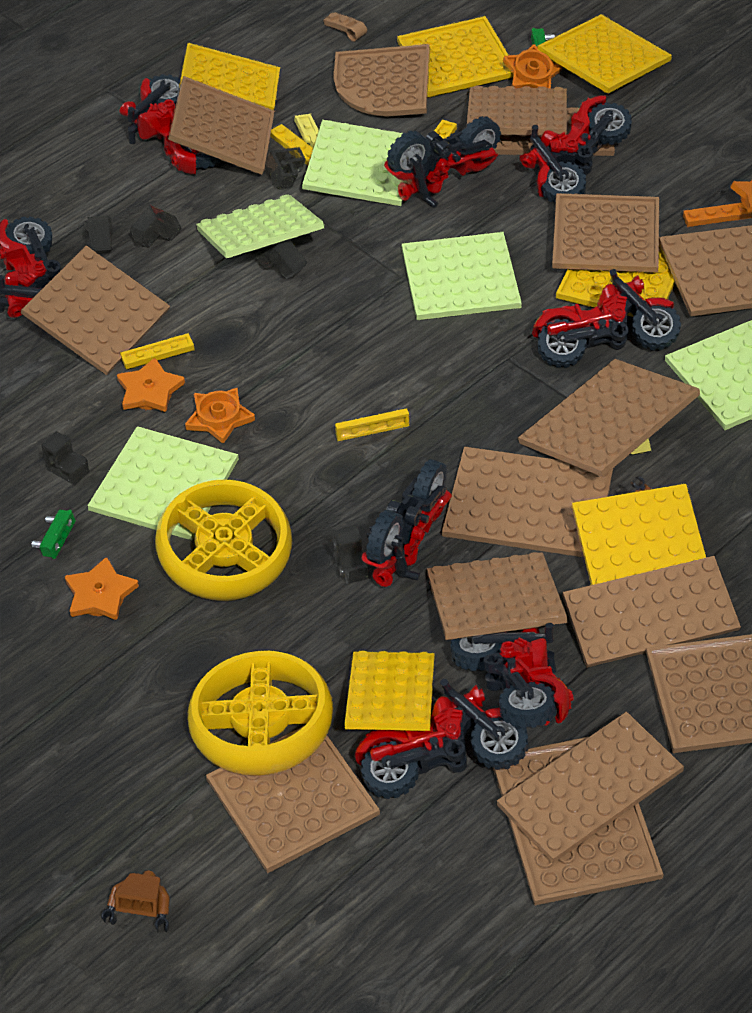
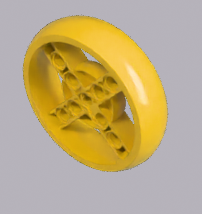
M212 480L186 489L169 503L158 522L155 545L163 569L179 587L201 598L231 601L252 596L267 588L278 578L285 568L291 553L292 533L285 512L278 502L265 491L241 481ZM214 505L241 507L234 514L217 513L210 515L202 509ZM264 519L272 526L277 535V546L271 556H268L252 545L253 535L251 531ZM178 523L195 534L196 549L183 561L176 556L170 544L171 534ZM238 564L247 571L231 576L205 574L214 565L226 567Z
M277 651L249 652L221 662L201 679L189 703L188 727L197 748L209 761L218 767L242 775H270L288 770L302 763L319 748L331 726L333 701L325 680L314 667L302 659ZM272 680L292 683L306 690L311 695L286 696L283 691L272 686ZM251 682V687L239 692L233 700L216 701L229 690ZM307 723L292 736L270 744V738L280 734L288 724ZM234 728L238 734L248 738V746L223 741L214 736L208 729Z

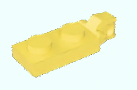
M311 114L295 116L294 121L303 140L314 148L319 130Z

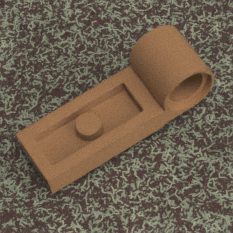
M334 12L323 19L326 26L345 31L351 41H356L367 33V27L363 22Z

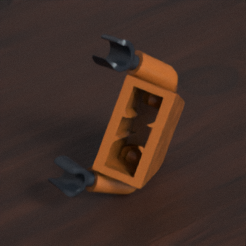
M145 871L143 874L131 873L125 880L112 888L107 903L109 907L102 912L101 917L104 923H106L107 917L111 916L110 923L114 925L117 922V916L114 913L115 909L119 912L157 917L158 914L159 918L155 922L157 932L160 924H165V930L168 932L169 923L166 915L169 914L170 898L165 887L161 885V879L156 877L152 871Z

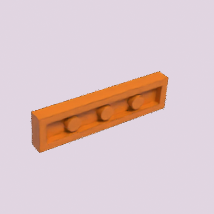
M742 203L685 210L683 211V218L687 227L748 219L752 218V212H748Z

